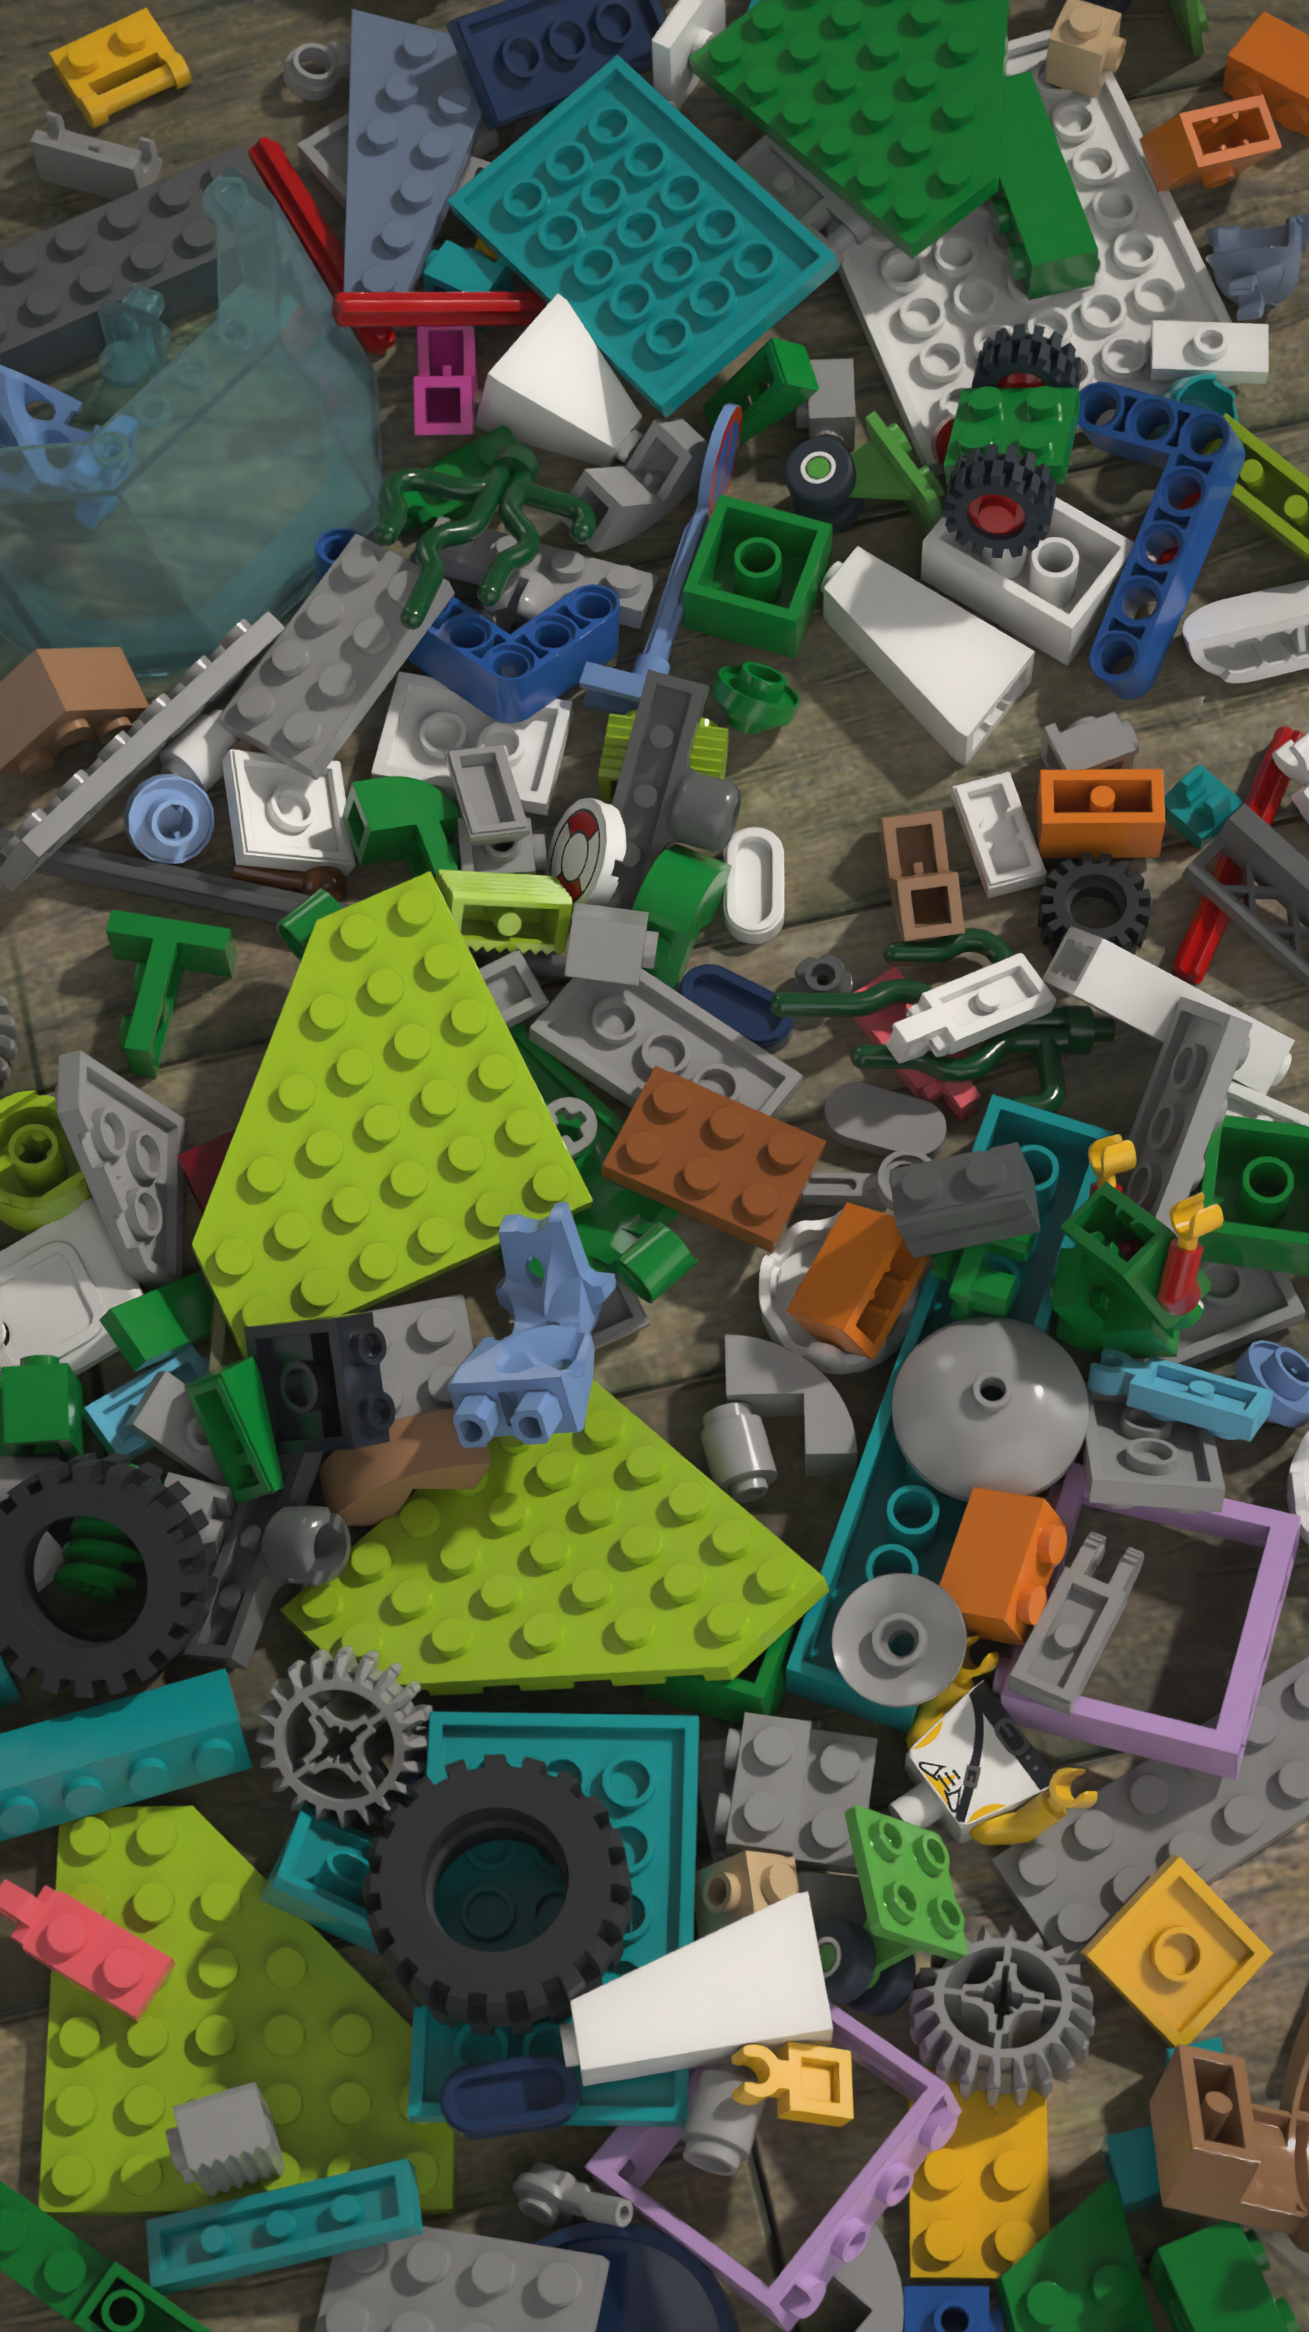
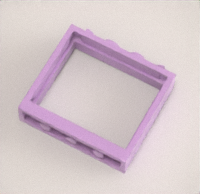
M1073 1463L1066 1472L1063 1484H1053L1047 1497L1049 1505L1067 1526L1066 1551L1061 1562L1054 1565L1046 1589L1047 1601L1062 1574L1082 1505L1265 1548L1217 1728L1215 1730L1083 1696L1079 1697L1071 1715H1067L1009 1689V1675L1024 1648L1015 1645L1012 1658L1004 1656L1000 1658L993 1682V1694L1001 1695V1704L1016 1725L1237 1780L1299 1546L1301 1516L1226 1498L1223 1501L1222 1512L1201 1511L1192 1515L1175 1513L1168 1508L1135 1506L1126 1510L1113 1509L1102 1503H1089L1084 1466Z
M828 2002L833 2025L831 2044L837 2049L850 2050L851 2059L915 2104L770 2287L640 2189L681 2139L684 2128L618 2126L585 2166L604 2194L629 2199L633 2204L634 2217L649 2228L659 2231L683 2245L714 2274L718 2281L785 2332H790L799 2319L807 2318L818 2308L824 2298L826 2284L844 2262H851L862 2252L869 2240L870 2228L888 2206H895L906 2196L912 2186L914 2172L932 2150H939L949 2141L957 2126V2118L962 2112L947 2083L831 2002ZM719 2064L690 2068L689 2110L701 2073L705 2070H717Z

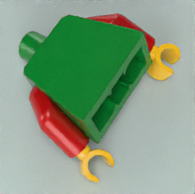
M1120 1134L1095 1141L1088 1148V1159L1093 1172L1097 1176V1182L1091 1183L1089 1198L1060 1226L1061 1230L1125 1300L1164 1330L1170 1328L1184 1330L1191 1327L1202 1316L1204 1307L1200 1300L1210 1291L1212 1283L1199 1267L1203 1246L1198 1243V1239L1200 1236L1215 1231L1222 1226L1223 1212L1218 1204H1214L1204 1208V1194L1202 1192L1179 1201L1171 1207L1169 1212L1171 1225L1179 1236L1176 1237L1170 1228L1122 1194L1123 1187L1116 1184L1115 1174L1132 1170L1136 1167L1137 1159L1133 1143L1130 1140L1122 1141Z

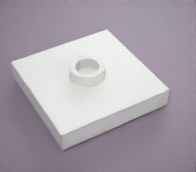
M679 0L652 39L653 87L668 102L674 101L678 111L700 80L692 72L689 57L725 29V0Z
M229 749L222 759L236 865L307 871L320 866H332L340 869L344 875L348 876L356 864L353 846L342 819L346 797L340 761H331L318 780H315L267 753Z

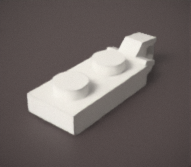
M1019 953L922 993L919 1002L908 1008L906 1013L908 1018L893 1024V1031L889 1041L886 1042V1046L899 1064L921 1057L930 1049L936 1057L945 1056L947 1053L951 1055L1051 1013L1057 999L1023 953Z

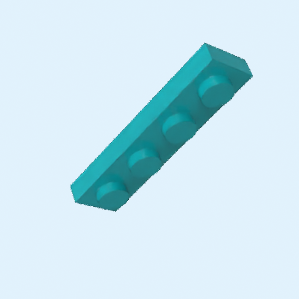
M406 2158L146 2220L150 2286L161 2295H166L421 2235L423 2230L416 2166Z

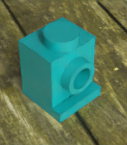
M448 240L445 241L440 250L434 249L429 253L422 268L421 278L424 280L425 292H514L512 269L500 257L496 262H493L477 249H465ZM477 326V330L484 334L490 328V326Z

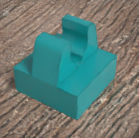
M1200 764L1189 771L1164 795L1165 820L1201 850L1221 832L1228 818L1244 804V801Z

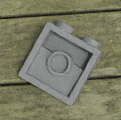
M745 1712L742 1730L729 1728L724 1769L736 1770L733 1795L720 1793L716 1811L714 1834L727 1835L726 1857H731L745 1850L795 1857L796 1867L858 1875L844 1813L855 1805L869 1809L878 1738L811 1729V1721Z

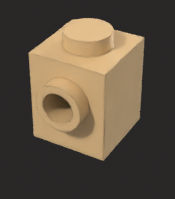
M1067 0L1048 40L1045 82L1097 99L1109 72L1115 73L1118 70L1124 55L1126 39L1119 37L1122 13L1082 0Z
M745 1850L697 1871L695 1877V1913L699 1939L784 1898L800 1893L795 1857Z

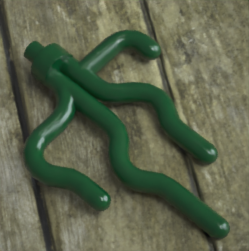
M523 442L502 447L497 452L489 471L479 478H459L417 467L402 468L391 472L381 482L378 493V500L384 513L375 530V539L382 546L393 545L405 525L408 507L402 495L405 492L420 491L450 500L473 502L468 515L464 519L430 528L418 539L414 557L420 574L400 613L401 624L410 630H415L422 625L443 581L445 568L439 554L440 550L464 545L478 539L487 529L498 504V516L505 529L517 543L499 552L491 561L477 590V598L485 606L495 605L500 600L512 573L531 564L539 553L540 536L533 523L523 514V505L560 515L573 521L570 528V538L577 544H585L593 536L596 529V515L593 509L583 499L574 495L533 484L539 472V462L531 446Z
M965 928L964 934L941 936L933 941L891 942L883 950L885 961L893 966L942 964L966 952L979 953L985 956L992 965L1014 955L1011 948L1000 937L987 930ZM894 979L882 981L863 992L779 993L770 1000V1010L777 1017L868 1016L892 1004L904 1003L915 1005L919 1002L922 993L933 988L919 981ZM1062 1006L1061 1008H1053L1051 1013L987 1039L969 1057L951 1058L946 1055L936 1057L930 1049L921 1057L899 1064L886 1045H858L852 1050L850 1060L859 1069H912L923 1072L940 1081L964 1083L975 1081L985 1076L1009 1054L1034 1053L1041 1088L1040 1094L1036 1096H1016L1010 1100L1056 1113L1065 1100V1080L1060 1053L1090 1054L1094 1042H1113L1115 1023L1113 1018H1094L1090 1006Z

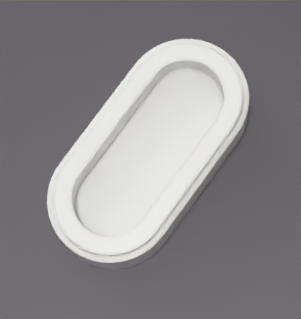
M749 827L734 833L724 849V863L732 865L724 888V923L728 932L735 939L748 944H761L773 939L780 932L784 923V848L780 839L771 831L759 827Z

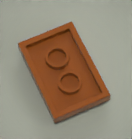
M655 1065L602 1165L601 1177L770 1253H774L824 1153L827 1141Z

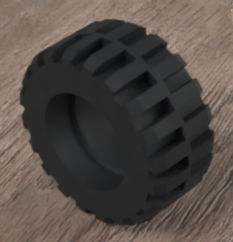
M505 1754L484 1755V1768L467 1771L464 1759L444 1765L448 1778L434 1785L428 1776H424L409 1787L413 1800L406 1807L394 1802L383 1818L386 1833L383 1837H373L367 1854V1860L371 1869L370 1874L363 1877V1899L368 1910V1917L366 1919L381 1961L390 1978L396 1979L403 1995L417 2008L425 2005L431 2010L434 2020L450 2028H454L458 2021L469 2024L474 2035L493 2037L495 2027L511 2026L513 2035L517 2036L533 2033L532 2022L550 2016L551 2021L555 2025L572 2016L570 2001L602 1986L601 1977L607 1969L616 1970L624 1953L622 1942L624 1934L630 1933L633 1915L631 1904L632 1886L625 1847L619 1830L613 1829L610 1824L608 1810L597 1796L594 1795L587 1798L583 1794L581 1781L564 1770L556 1778L549 1775L544 1761L525 1756L521 1768L510 1767L507 1765ZM500 1840L523 1842L539 1848L556 1862L562 1874L565 1889L563 1907L555 1921L544 1933L521 1947L499 1952H486L465 1947L452 1940L445 1933L436 1917L434 1892L441 1876L456 1858L475 1846Z

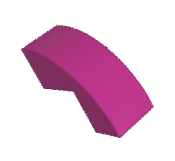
M477 326L417 327L418 376H413L415 435L473 434L477 407Z

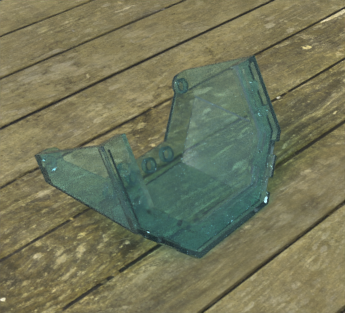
M232 165L227 167L207 186L202 198L205 215L216 226L219 308L213 313L215 322L87 441L0 448V635L26 656H29L35 649L121 647L135 678L169 675V669L190 668L203 655L208 658L220 646L219 642L243 618L253 625L269 611L280 621L316 586L315 542L323 532L335 528H347L355 530L366 537L380 522L378 493L383 481V457L378 375L351 328L336 325L334 318L331 316L333 297L275 197Z

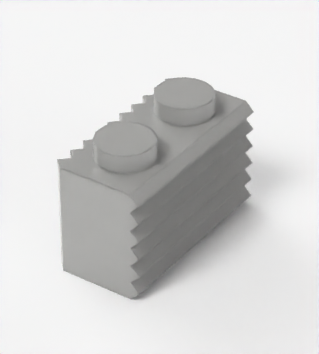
M255 2082L173 2106L177 2126L167 2129L166 2137L176 2171L181 2170L185 2184L197 2181L203 2191L214 2198L218 2189L228 2193L232 2185L241 2190L245 2181L254 2185L258 2177L268 2181L272 2173L279 2177L282 2176L286 2168L271 2111Z

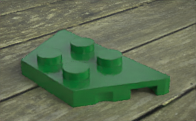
M1115 2180L1101 2183L1088 2193V2197L1065 2218L1057 2221L1038 2239L1031 2249L1023 2256L1018 2257L994 2279L1007 2332H1156Z

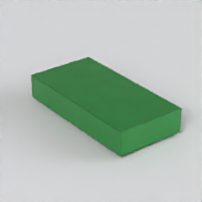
M195 1273L114 1306L99 1321L134 1372L178 1354L191 1345L194 1347L208 1341L210 1338L213 1295L199 1274Z

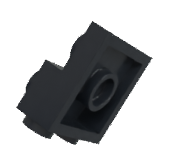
M373 1312L325 1316L308 1320L244 1327L248 1357H254L260 1372L277 1455L351 1450L390 1442L389 1428L395 1419V1405L390 1395L383 1392L380 1363L385 1357L387 1345L382 1331L374 1326Z

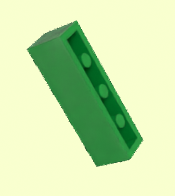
M1031 71L1006 76L1003 91L1002 143L999 150L998 191L991 196L990 216L996 234H1005L1009 246L1006 248V258L1013 280H1022L1029 300L1095 285L1099 250Z

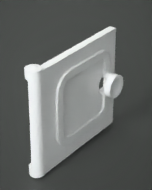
M94 1198L84 1200L69 1215L44 1225L0 1251V1375H2V1367L20 1366V1359L23 1357L52 1355L59 1358V1363H68L77 1376L120 1351L99 1320L110 1308L144 1295L138 1281L126 1275ZM5 1325L8 1327L10 1333L9 1342L7 1343V1345L3 1343L6 1338Z

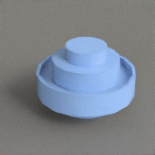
M175 774L155 775L141 782L129 795L124 809V830L131 844L148 859L162 864L183 863L197 856L209 843L214 829V808L207 793L190 779Z

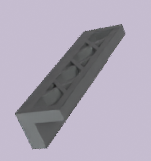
M1244 803L1228 818L1218 837L1186 867L1182 875L1309 989V962L1302 957L1301 940H1309V861ZM1223 852L1241 868L1243 885H1222L1205 868ZM1255 899L1276 900L1287 910L1288 926H1268L1257 916Z

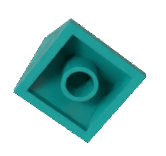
M307 1805L302 1806L259 1900L303 1919L315 1927L380 1957L366 1919L368 1917V1910L363 1899V1877L370 1874L371 1868L367 1860V1854L373 1836L352 1826L342 1829L339 1821L329 1815L326 1818L320 1819L316 1824L315 1809Z

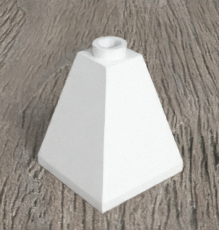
M559 294L551 300L488 373L475 422L477 427L487 432H491L502 425L507 426L519 442L601 467H610L616 459H619L624 464L627 463L644 437L638 431L642 415L569 302Z

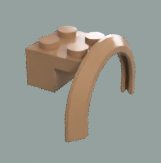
M1309 2010L1293 2046L1285 2075L1279 2109L1251 2103L1245 2058L1178 2043L1149 2101L1162 2207L1286 2233L1299 2250L1309 2253Z

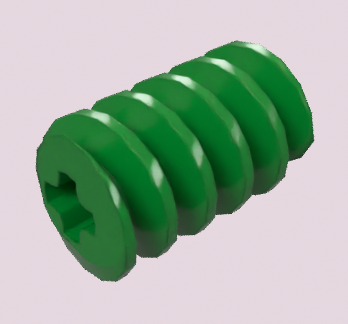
M129 1463V1466H131V1467H134V1468L140 1467V1466H137V1465H134V1464ZM159 1478L158 1481L164 1485L165 1481ZM76 1517L71 1522L69 1528L71 1536L75 1540L68 1541L63 1546L61 1553L63 1560L67 1564L61 1565L56 1569L53 1576L55 1583L78 1597L106 1605L118 1604L121 1601L116 1596L117 1590H135L139 1584L136 1578L123 1571L125 1565L143 1566L145 1565L139 1551L131 1547L133 1541L115 1525L95 1517Z

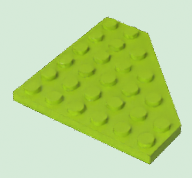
M431 871L316 921L192 1242V1251L243 1359L248 1358L244 1327L358 1313L501 1248L498 1232L505 1215L521 1214L526 1218L540 1220L550 1216L555 1203L568 1202L572 1215L592 1206L593 1199Z
M592 1379L584 1429L574 1433L552 1434L547 1444L525 1445L521 1440L516 1439L515 1436L492 1437L487 1444L491 1465L475 1489L416 1490L406 1499L396 1516L383 1519L351 1547L349 1561L337 1578L320 1586L308 1585L280 1611L287 1623L316 1651L326 1649L333 1660H335L337 1652L343 1646H351L355 1653L357 1664H359L368 1651L377 1650L379 1654L378 1670L385 1672L394 1662L401 1663V1674L395 1680L402 1688L408 1683L416 1681L420 1682L421 1690H428L431 1696L483 1693V1688L486 1686L519 1685L521 1691L574 1688L575 1682L611 1680L613 1686L667 1683V1677L687 1675H703L706 1681L733 1680L829 1592V1588L825 1578Z
M193 1806L117 1807L59 1824L55 1891L58 1893L60 1890L163 1952L171 1957L176 1965L138 2022L51 1970L38 2208L51 2217L167 2216L407 2158L416 2166L421 2214H455L456 2133L447 2123L410 2122L408 2118L413 2027L309 1922L259 1900L267 1880ZM255 2082L271 2111L286 2168L282 2176L279 2177L272 2173L268 2181L258 2177L254 2185L245 2181L241 2190L232 2185L228 2193L218 2189L214 2198L206 2194L197 2181L185 2184L181 2170L176 2171L166 2137V2130L177 2126L173 2106Z

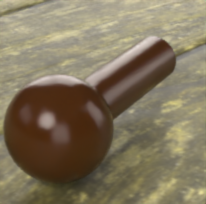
M235 860L231 876L233 879L309 896L318 889H323L337 902H341L347 889L346 878L343 872L332 866H320L307 871L236 865Z

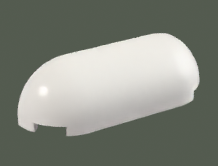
M1309 579L1219 600L1193 612L1185 620L1182 627L1184 642L1193 660L1205 671L1221 677L1228 683H1246L1309 668Z

